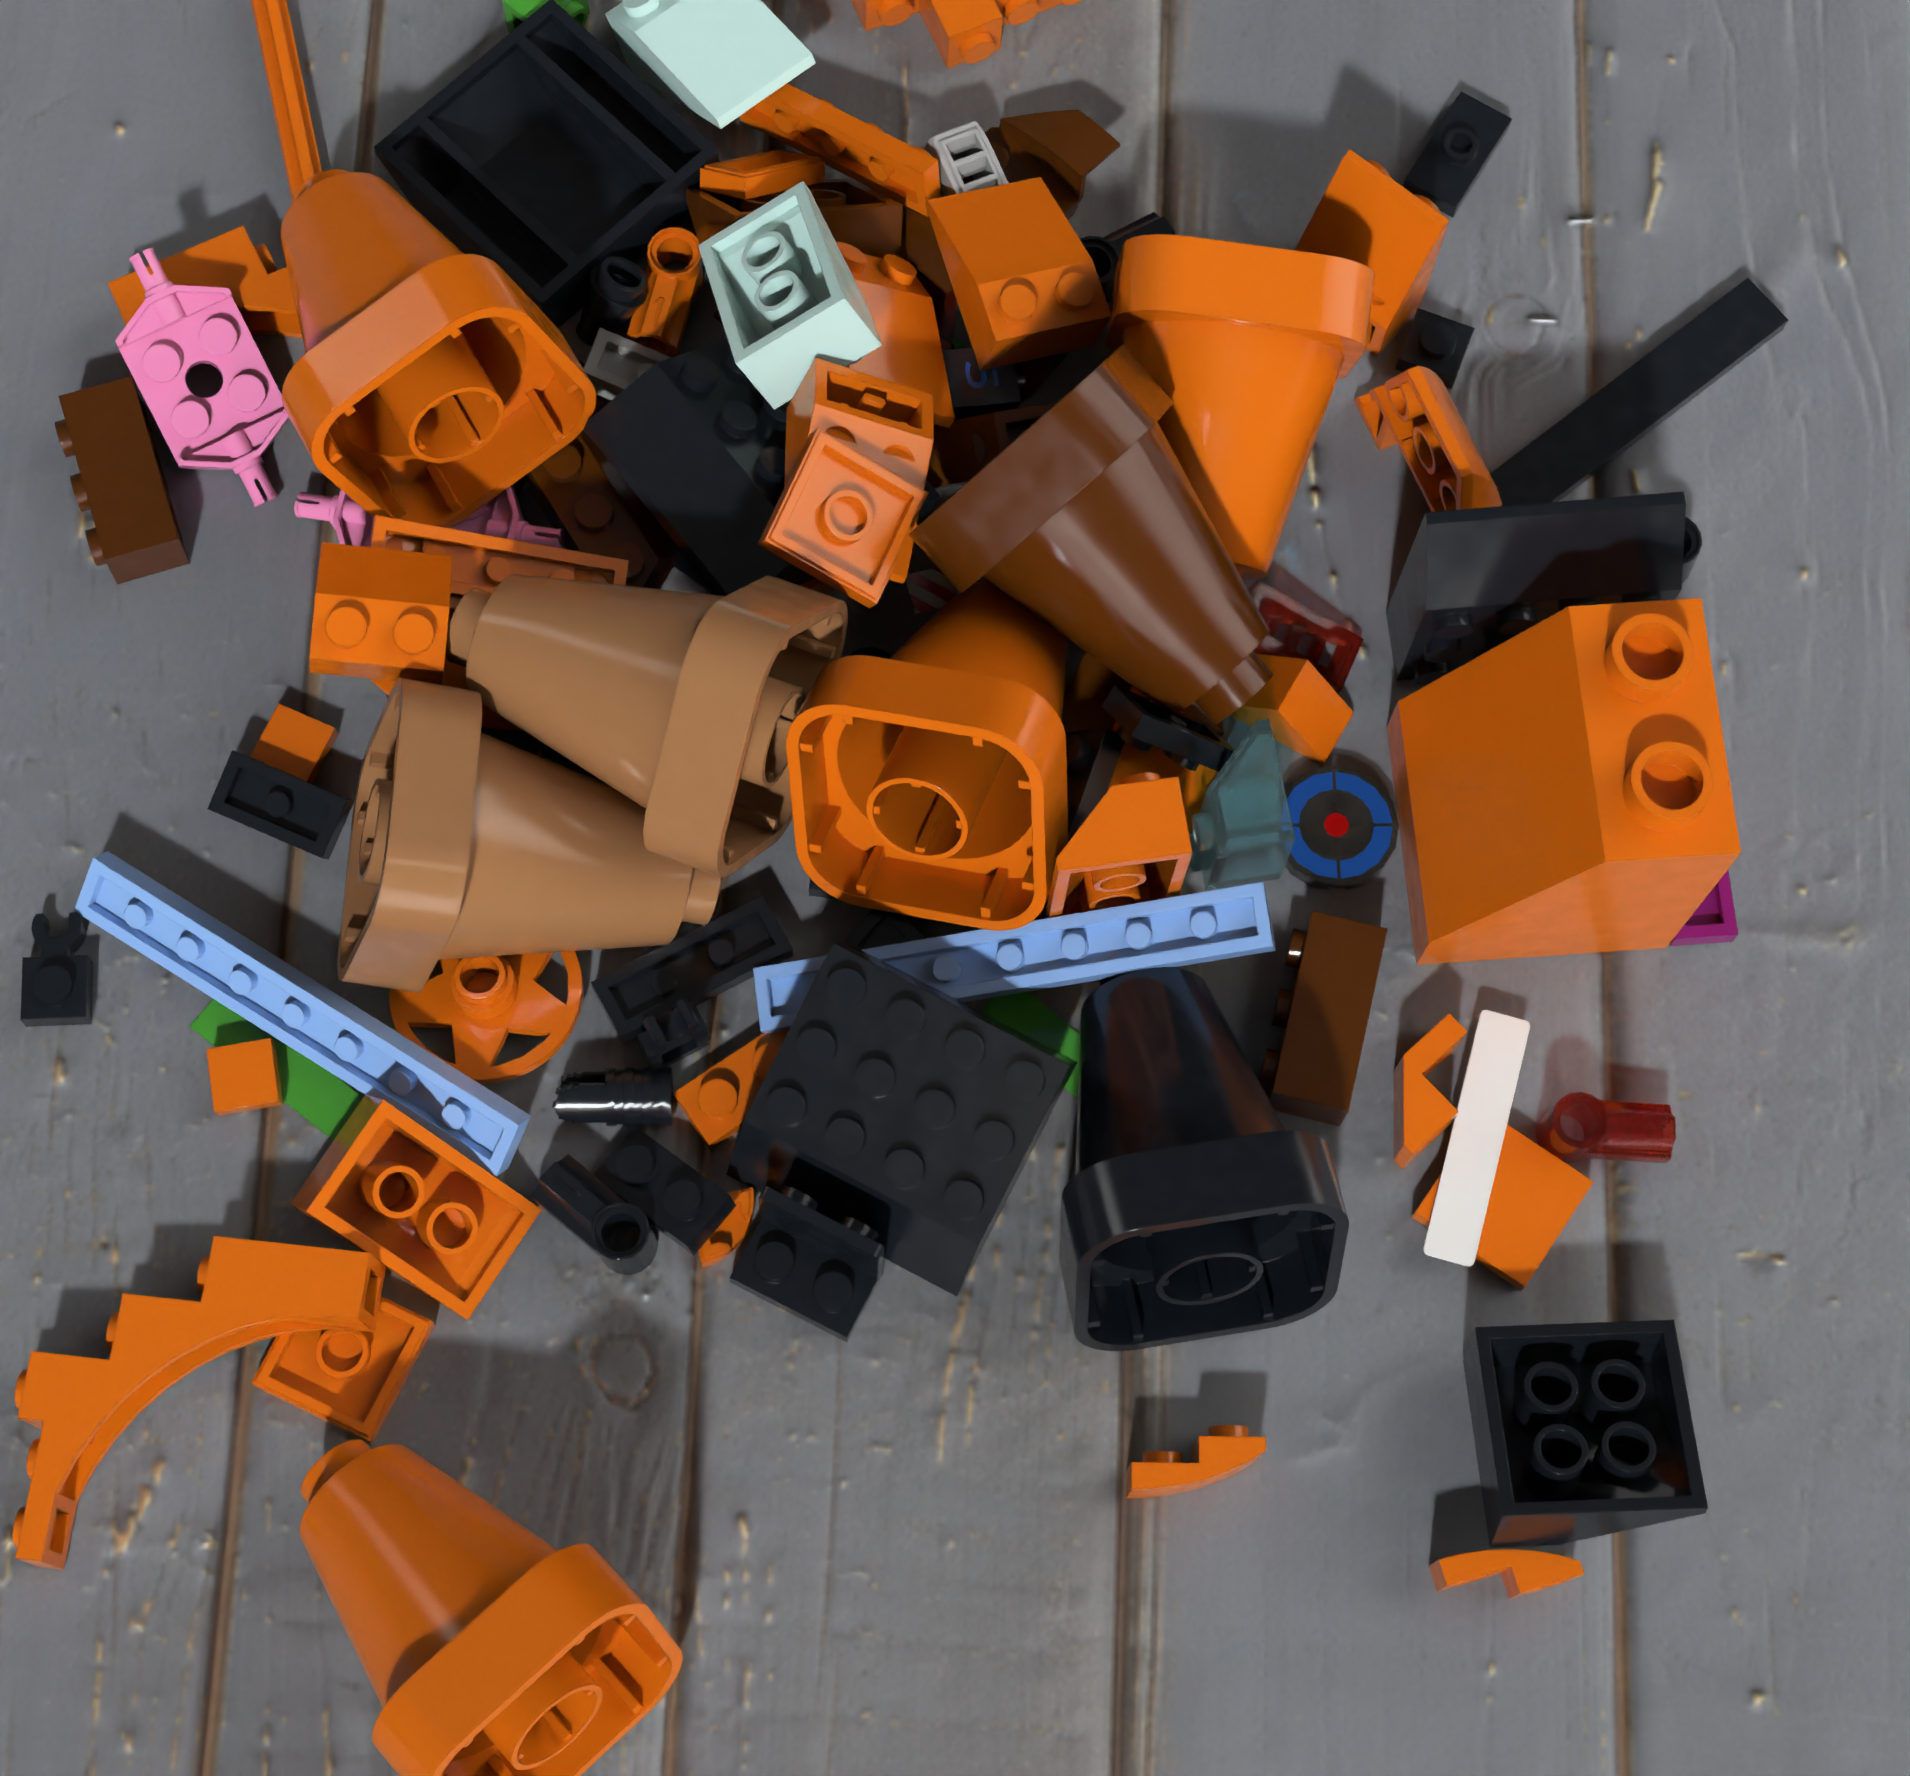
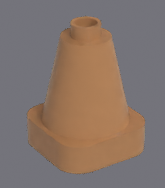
M512 574L506 577L495 588L493 593L472 588L463 596L455 609L449 625L446 656L449 662L466 667L467 689L479 691L483 705L644 807L646 813L643 840L648 851L716 876L727 878L774 845L784 834L793 818L786 751L787 732L818 673L830 662L841 658L847 631L848 609L845 601L770 575L727 596Z
M401 677L397 678L367 745L357 784L338 945L337 972L340 981L420 993L438 960L669 945L675 938L681 921L701 925L708 924L717 903L721 877L648 851L643 840L646 813L644 807L608 784L482 733V698L479 691Z

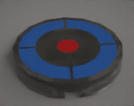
M1334 765L1309 770L1292 781L1277 802L1272 823L1276 854L1291 875L1313 888L1329 890V887L1335 889L1345 888V890L1358 888L1378 876L1396 848L1399 830L1394 803L1381 785L1359 770Z

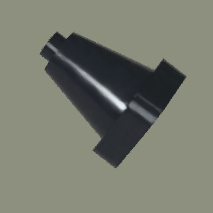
M1176 967L1138 970L1119 977L1100 980L1101 986L1088 996L1081 1009L1075 1176L1064 1187L1061 1196L1059 1261L1076 1339L1083 1345L1097 1350L1130 1351L1278 1327L1298 1321L1317 1312L1327 1305L1337 1292L1349 1229V1220L1329 1145L1324 1139L1315 1134L1285 1130L1209 987L1199 975Z

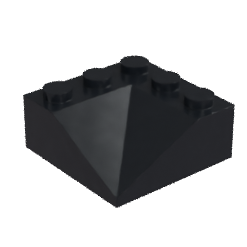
M1674 1320L1474 1328L1463 1364L1490 1548L1560 1545L1706 1513L1708 1505Z

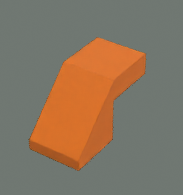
M1450 1013L1403 1055L1394 1070V1161L1402 1169L1450 1125L1459 1112L1425 1078L1458 1047L1467 1033V1030Z

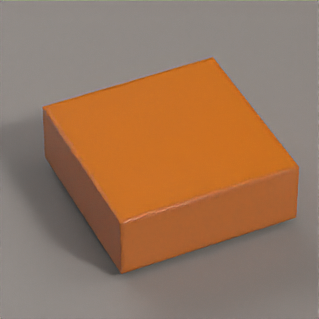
M278 703L250 757L313 783L338 734L335 727Z
M266 1038L206 1049L214 1113L218 1116L283 1105L276 1042L273 1039Z

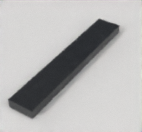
M1749 278L1745 279L1491 472L1490 475L1497 487L1502 506L1559 502L1781 332L1786 326L1788 319Z

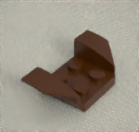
M1079 110L1050 111L1001 118L1000 127H991L985 132L1008 183L1041 177L1067 220L1074 215L1078 204L1083 198L1086 176L1120 147V143ZM972 175L962 178L964 184L975 180ZM906 206L907 261L949 295L953 292V288L930 218Z

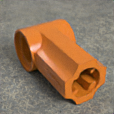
M669 227L660 230L651 238L648 244V264L645 271L647 298L632 315L626 339L667 356H678L694 298L703 286V261L698 248L699 241L691 231L682 227ZM673 260H681L689 264L684 269L677 271L668 270L663 267L667 262Z

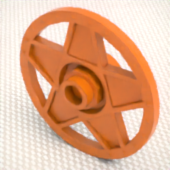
M554 952L440 960L443 973L427 980L420 993L390 989L389 1006L394 1027L398 1033L479 1084L500 1083L523 1076L535 1070L555 1055L569 1038L577 1023L583 1003L584 984L576 952H559L568 972V997L566 1005L536 983ZM410 1027L452 1028L455 1064L444 1060L426 1049ZM509 1033L546 1037L543 1042L524 1056L494 1066Z

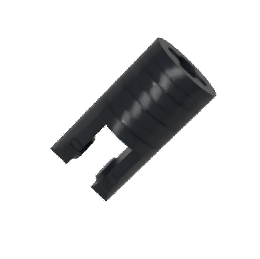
M625 1067V1069L606 1068V1071L567 1073V1076H561L560 1085L556 1088L555 1092L557 1098L553 1101L552 1108L555 1109L559 1116L558 1119H564L565 1122L606 1123V1126H654V1124L672 1126V1067H662V1069H654L653 1067H644L643 1069H635V1067Z

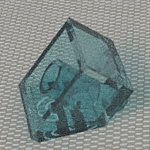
M1269 718L1256 720L1207 788L1200 812L1192 816L1194 834H1189L1192 848L1189 864L1192 872L1202 871L1206 891L1280 879L1295 842Z

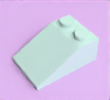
M622 0V3L605 13L630 70L720 129L816 63L812 53L761 0Z
M804 181L698 245L735 364L774 410L793 398L815 358L847 367L882 346L868 305L810 189Z

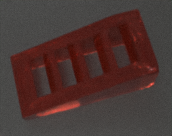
M1255 581L1247 589L1261 615L1265 617L1264 620L1270 632L1253 651L1256 654L1308 659L1332 688L1339 693L1344 686L1364 639L1261 581ZM1280 623L1289 627L1282 643L1274 639ZM1303 633L1312 636L1305 655L1296 651ZM1326 642L1336 646L1327 668L1318 663Z

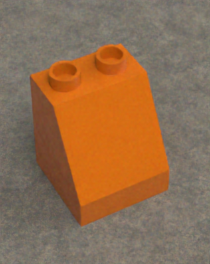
M1702 598L1568 606L1399 700L1387 725L1416 965L1666 948L1741 854Z

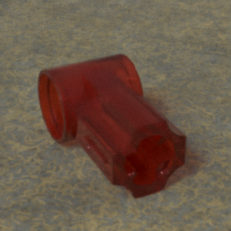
M1575 1092L1561 1098L1542 1115L1537 1123L1535 1135L1539 1146L1565 1163H1574L1581 1158L1667 1163L1672 1157L1673 1144L1676 1139V1123L1671 1107L1667 1104L1598 1100L1591 1094ZM1561 1116L1573 1117L1580 1123L1584 1132L1583 1141L1574 1140L1565 1134L1561 1127Z

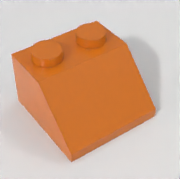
M322 542L309 654L310 673L396 681L398 677L441 685L445 664L453 556Z

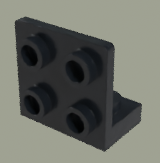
M765 1186L758 1198L761 1220L730 1276V1283L847 1342L883 1275L885 1247L876 1242L879 1234L868 1225L854 1218L843 1216L840 1223L817 1212L818 1202L795 1188L783 1186L779 1193Z

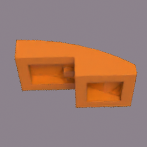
M1493 1549L1460 1553L1438 1559L1429 1565L1437 1592L1500 1573L1509 1599L1569 1582L1584 1575L1579 1560L1553 1553L1521 1549Z

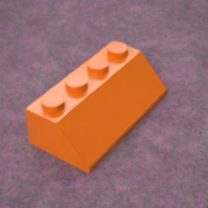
M1138 773L1122 779L1119 785H1112L1057 856L1044 919L1179 896L1192 856L1179 777L1160 779V775L1157 773Z

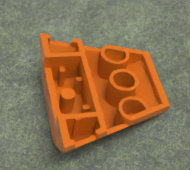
M1419 365L1389 379L1384 385L1373 388L1369 393L1354 399L1378 450L1398 444L1432 512L1502 506L1497 487L1443 381L1431 369Z

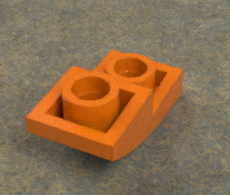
M1216 1425L1208 1428L1209 1436H1198L1192 1445V1463H1182V1453L1144 1452L1142 1453V1462H1131L1126 1471V1498H1151L1173 1495L1199 1489L1226 1479L1260 1459L1266 1451V1437L1249 1436V1428L1247 1426Z

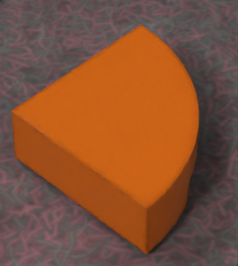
M753 1187L726 1192L737 1206L699 1249L702 1268L714 1265L727 1258L745 1239L754 1216Z

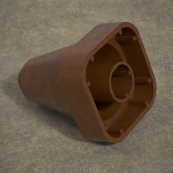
M1122 344L944 501L909 535L960 594L982 576L1171 715L1179 713L1195 702L1216 725L1244 705L1273 676L1271 670L1253 651L1265 639L1270 630L1158 423V420L1174 402L1125 345Z

